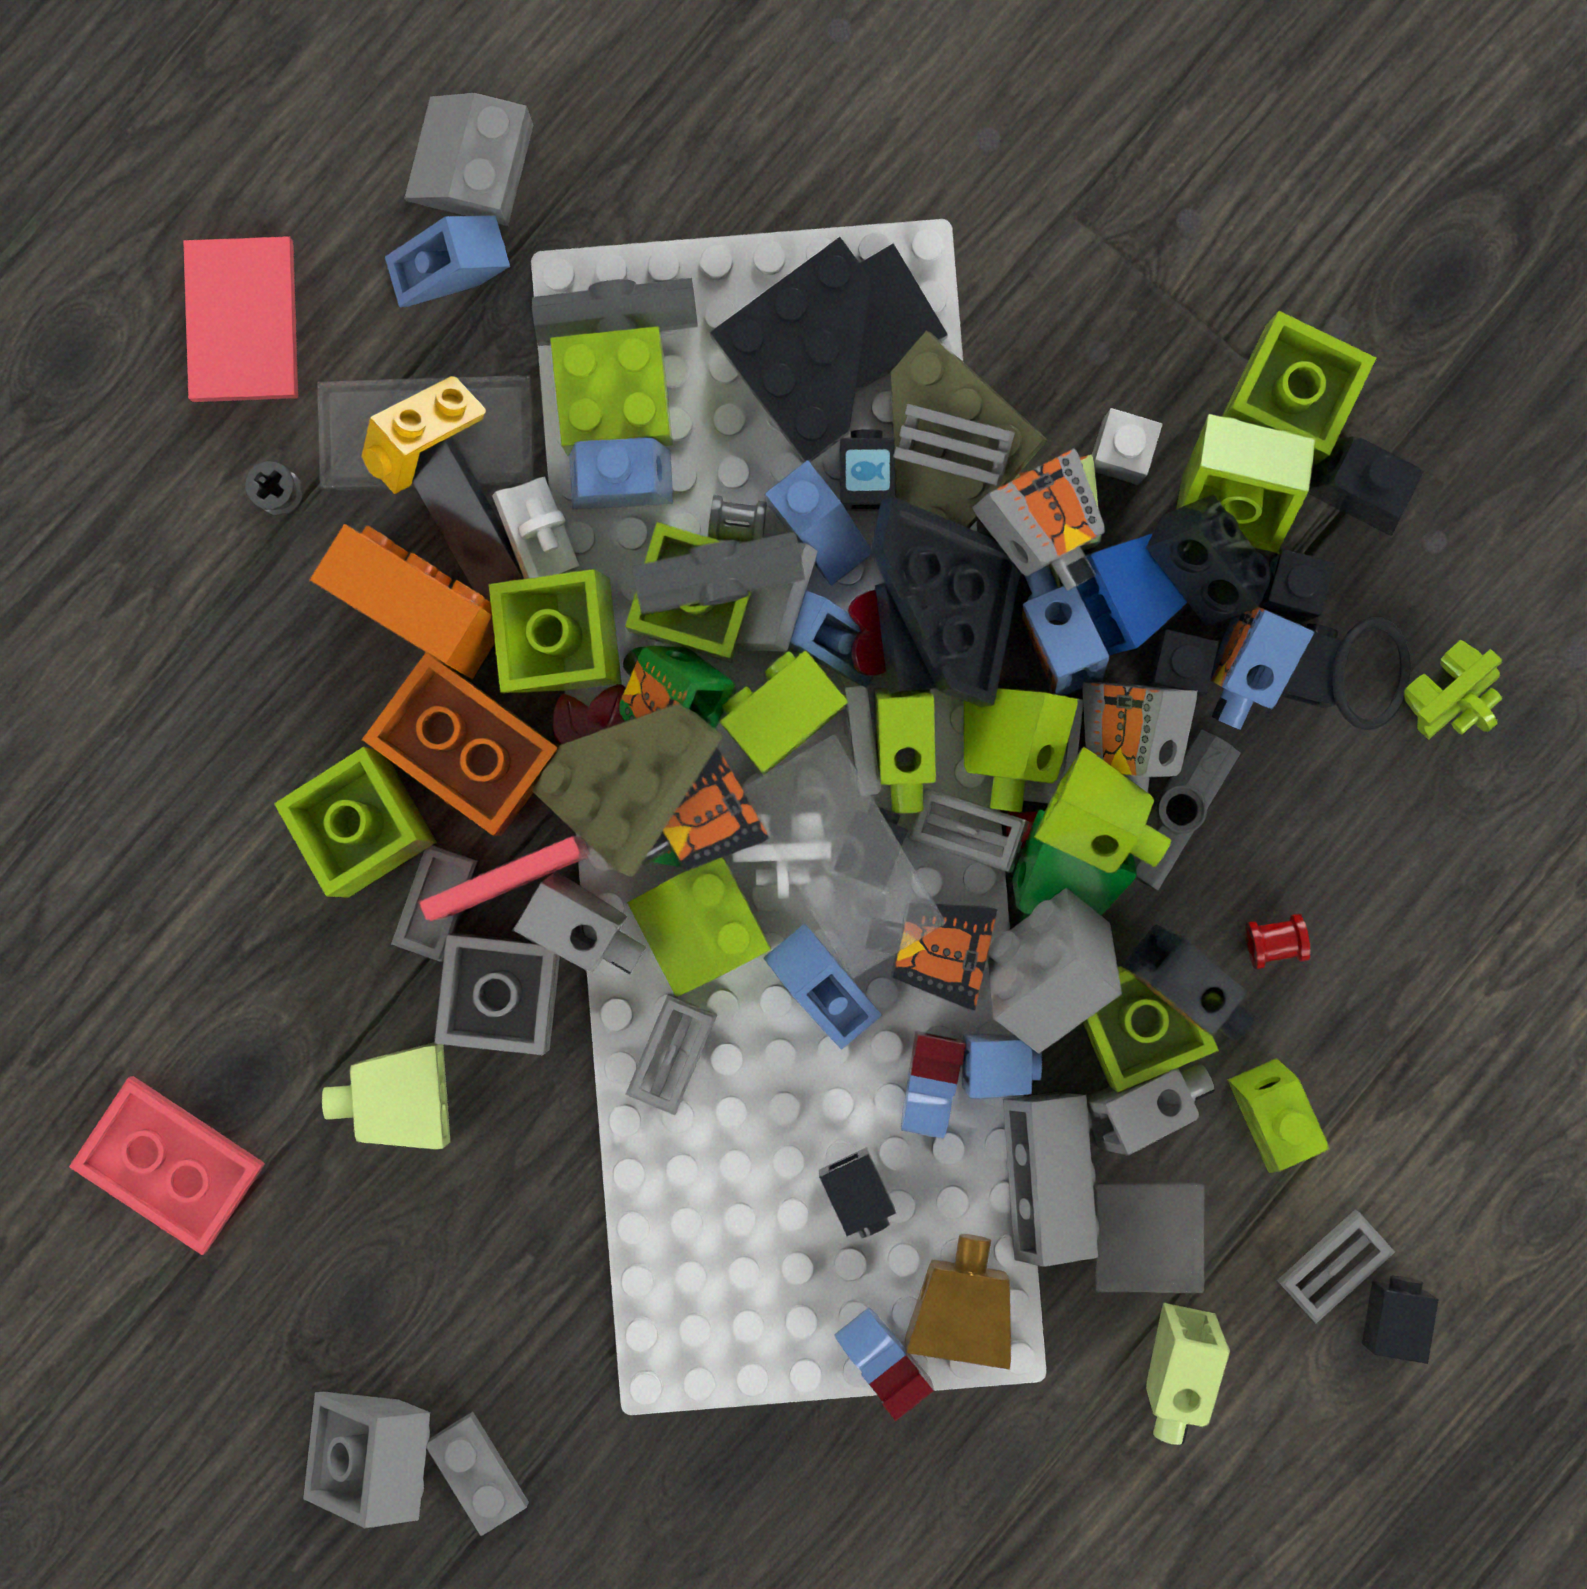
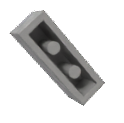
M1054 1092L1003 1099L1014 1259L1045 1267L1098 1258L1097 1239L1099 1237V1222L1095 1215L1093 1192L1096 1176L1094 1165L1091 1161L1089 1138L1092 1121L1089 1109L1087 1108L1086 1095Z

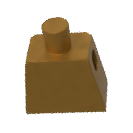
M959 1234L955 1263L931 1260L906 1332L905 1346L907 1353L1010 1370V1280L1006 1272L987 1268L991 1245L990 1239L977 1235Z

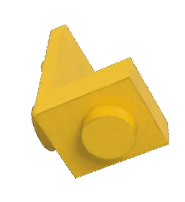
M451 376L370 417L361 458L364 460L368 471L375 478L381 479L396 494L411 486L420 452L483 420L486 409L456 377Z

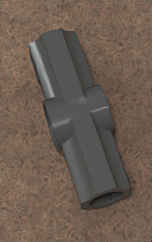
M692 278L637 285L632 280H607L590 285L586 291L532 297L533 321L539 346H550V338L657 326H659L660 332L698 327Z
M795 532L782 533L768 538L763 537L740 544L736 540L710 543L689 550L688 555L632 566L642 614L676 609L680 606L700 603V606L727 603L745 598L749 595L748 592L805 580Z
M1199 729L1185 752L1180 773L1177 776H1171L1164 789L1154 797V803L1146 825L1170 838L1171 843L1156 867L1133 855L1137 871L1136 880L1156 891L1159 890L1192 833L1203 824L1209 805L1241 754L1231 744L1216 735ZM1175 795L1183 796L1191 806L1189 819L1180 826L1170 821L1166 814L1167 803Z

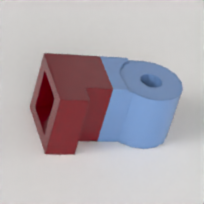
M915 1031L902 1112L901 1131L944 1139L950 1117L952 1098L956 1093L960 1067L963 1063L966 1043L963 1040Z
M870 1307L834 1334L842 1349L862 1372L863 1378L881 1399L882 1405L895 1421L934 1392L932 1380L913 1356L907 1353L902 1343Z

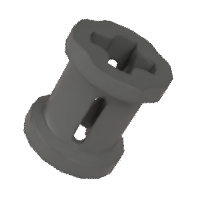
M265 461L257 464L249 471L245 489L248 498L256 506L274 516L292 514L300 507L304 499L302 482L285 466L277 462ZM272 480L284 489L283 494L279 498L271 495L270 491L266 489L268 483Z
M713 495L708 537L716 540H736L738 542H749L763 538L767 502L759 501L756 506L724 502L722 496ZM725 520L748 522L750 525L728 523Z

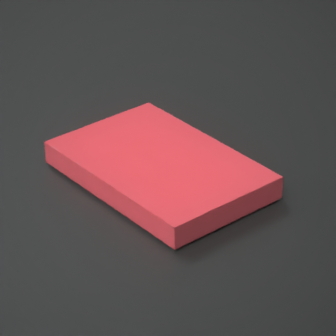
M290 237L183 240L188 399L192 402L298 398L293 240Z
M572 836L422 900L419 904L426 920L446 919L588 858L587 855L590 853L585 841L581 837Z
M131 1076L127 1078L69 1168L199 1254L204 1255L265 1163L136 1077Z

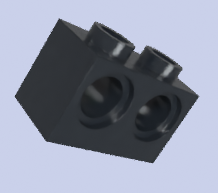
M1214 494L1162 515L1146 546V549L1206 627L1259 608L1273 577V573L1269 569L1264 556L1254 549L1240 530L1235 517L1225 510Z

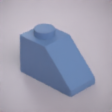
M445 216L385 256L399 307L412 306L480 286L510 267L496 216Z
M808 460L765 493L767 505L789 533H796L797 542L806 543L818 551L814 565L830 586L872 555L870 546L841 501Z
M806 590L788 647L800 654L806 650L815 662L867 688L873 677L858 673L854 667L852 647L854 639L861 629L853 621L849 613L827 598Z
M805 923L764 957V960L791 995L841 1050L882 1016Z
M963 1034L966 1048L962 1063V1088L969 1098L1031 1094L1032 1080H1041V1052L1037 1053L1015 1035Z

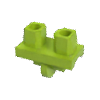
M1458 641L1445 653L1440 662V666L1455 681L1442 690L1426 674H1423L1404 690L1405 701L1414 714L1418 716L1417 729L1429 740L1458 713L1463 711L1451 723L1459 734L1462 735L1474 724L1481 730L1489 732L1498 724L1491 709L1502 700V697L1493 688H1490L1480 698L1478 696L1500 677L1497 667L1502 663V659L1491 649L1482 655L1464 641Z

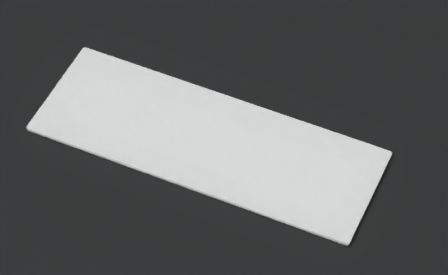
M935 219L539 251L533 255L531 266L534 297L586 291L594 283L617 279L632 280L636 282V285L681 278H692L698 327L660 332L663 343L673 445L665 446L671 451L673 504L572 509L569 456L566 455L561 446L551 345H538L549 489L557 510L563 513L566 521L563 525L579 564L576 570L567 573L595 569L610 577L622 685L626 687L630 676L623 668V661L631 650L648 645L676 647L629 633L625 627L636 592L632 566L644 564L656 522L708 537L713 495L722 496L724 502L756 506L759 501H765V493L803 464L801 458L712 340L710 332L839 237L842 238L859 263L894 243L948 334L947 339L942 341V343L963 361L952 226L947 220ZM891 372L855 393L849 434L844 438H851V431L860 429L883 431V438H894ZM839 441L810 463L840 500ZM767 505L763 537L768 538L782 533H789ZM847 511L871 548L879 511ZM725 520L728 523L750 525L748 522ZM975 522L970 529L977 532V524ZM871 555L832 586H830L814 565L806 590L827 598L848 612L850 603L857 596L866 591L875 590V585L885 583ZM737 645L733 662L729 663L696 653L735 683L729 700L746 686L755 693L769 681L765 677V671L787 652L790 651L795 658L800 655V653L789 647L787 651H748ZM817 663L844 697L845 688L860 686ZM886 672L873 676L867 686L876 757L874 688H888ZM614 685L565 691V694L575 697L589 707L596 696ZM929 689L934 696L936 782L923 783V792L927 788L990 808L994 777L967 773L964 768V701L942 693L937 689ZM845 708L764 776L720 723L727 716L725 711H723L716 727V731L723 738L717 747L757 815H770L771 844L792 843L791 814L820 813L825 831V842H831V859L788 860V868L809 867L810 883L789 884V900H778V885H756V869L777 868V860L733 862V854L725 856L732 873L771 946V950L677 997L679 1000L689 1002L705 1011L715 1013L717 1017L677 1112L673 1115L625 1095L667 995L670 994L676 997L627 902L686 870L682 866L674 867L650 862L645 866L641 864L632 878L617 872L585 842L590 854L587 855L588 858L578 862L580 886L624 913L627 918L619 931L646 946L630 975L602 959L593 972L587 971L621 1408L628 1415L877 1395L861 1375L862 1372L842 1349L834 1334L870 1307L906 1348V1332L931 1260L955 1263L959 1234L977 1235L990 1239L991 1245L987 1268L1006 1272L1010 1280V1370L915 1354L911 1355L931 1378L934 1391L1040 1382L1046 1376V1361L1038 1265L1014 1259L1003 1099L1023 1097L1024 1095L969 1098L962 1088L961 1065L944 1139L901 1131L902 1112L915 1031L963 1040V1034L1014 1035L994 1020L988 956L976 1009L971 1010L892 978L891 972L895 955L865 949L871 917L902 923L907 902L987 906L998 909L990 941L991 945L999 934L1004 931H1010L1005 871L908 839L917 812L897 813L901 815L897 825L908 829L885 890L834 871L835 862L856 810L867 813L870 804L891 811L890 785L880 783L881 791H879V794L858 797L847 709ZM905 747L897 752V761L908 762L914 758V748ZM932 804L931 813L1002 835V827L999 823L940 804ZM926 823L923 831L924 833L1002 858L1004 852L1003 847ZM804 923L882 1014L879 1019L842 1050L797 1002L764 960L768 953ZM583 924L585 936L596 940L597 932L595 929ZM676 1010L672 1011L640 1087L641 1089L650 1092L683 1013ZM692 1019L660 1097L670 1100L700 1030L702 1021ZM867 1147L895 1206L896 1214L888 1217L890 1225L874 1235L861 1238L859 1233L856 1232L847 1237L819 1178V1169Z

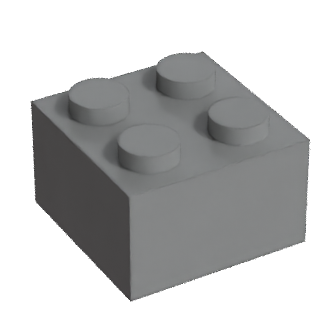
M1065 888L1051 900L1041 902L1030 916L1010 931H1004L999 934L989 946L987 956L994 1020L1037 1053L1045 1050L1122 994L1110 923L1068 888Z
M464 933L446 935L435 1044L544 1055L550 1050L560 956L530 940Z

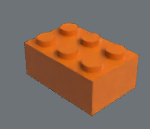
M344 524L310 578V581L436 659L473 679L495 644L491 602L457 580L451 589L448 588L453 579L412 552L407 560L404 561L409 552L368 525L365 526L360 534Z
M427 652L362 739L493 836L503 835L533 794L532 789L559 748L459 673Z

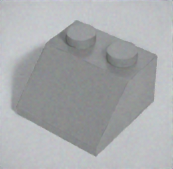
M477 93L431 96L405 200L464 216H496L498 224L508 226L533 129V122L527 106Z
M315 1392L303 1499L363 1528L419 1520L421 1497L424 1492L423 1475L426 1448L430 1437V1412L398 1399L333 1392Z

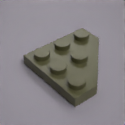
M925 331L891 371L895 449L900 445L901 436L899 435L902 425L905 426L907 415H905L908 404L1015 432L1000 486L895 458L896 498L970 529L979 519L972 507L990 492L1011 482L1048 440L929 331ZM920 419L918 430L996 451L1000 442L998 439ZM914 440L912 451L989 472L992 471L994 461Z
M675 704L560 745L532 789V792L617 872L633 878L723 736L692 710Z

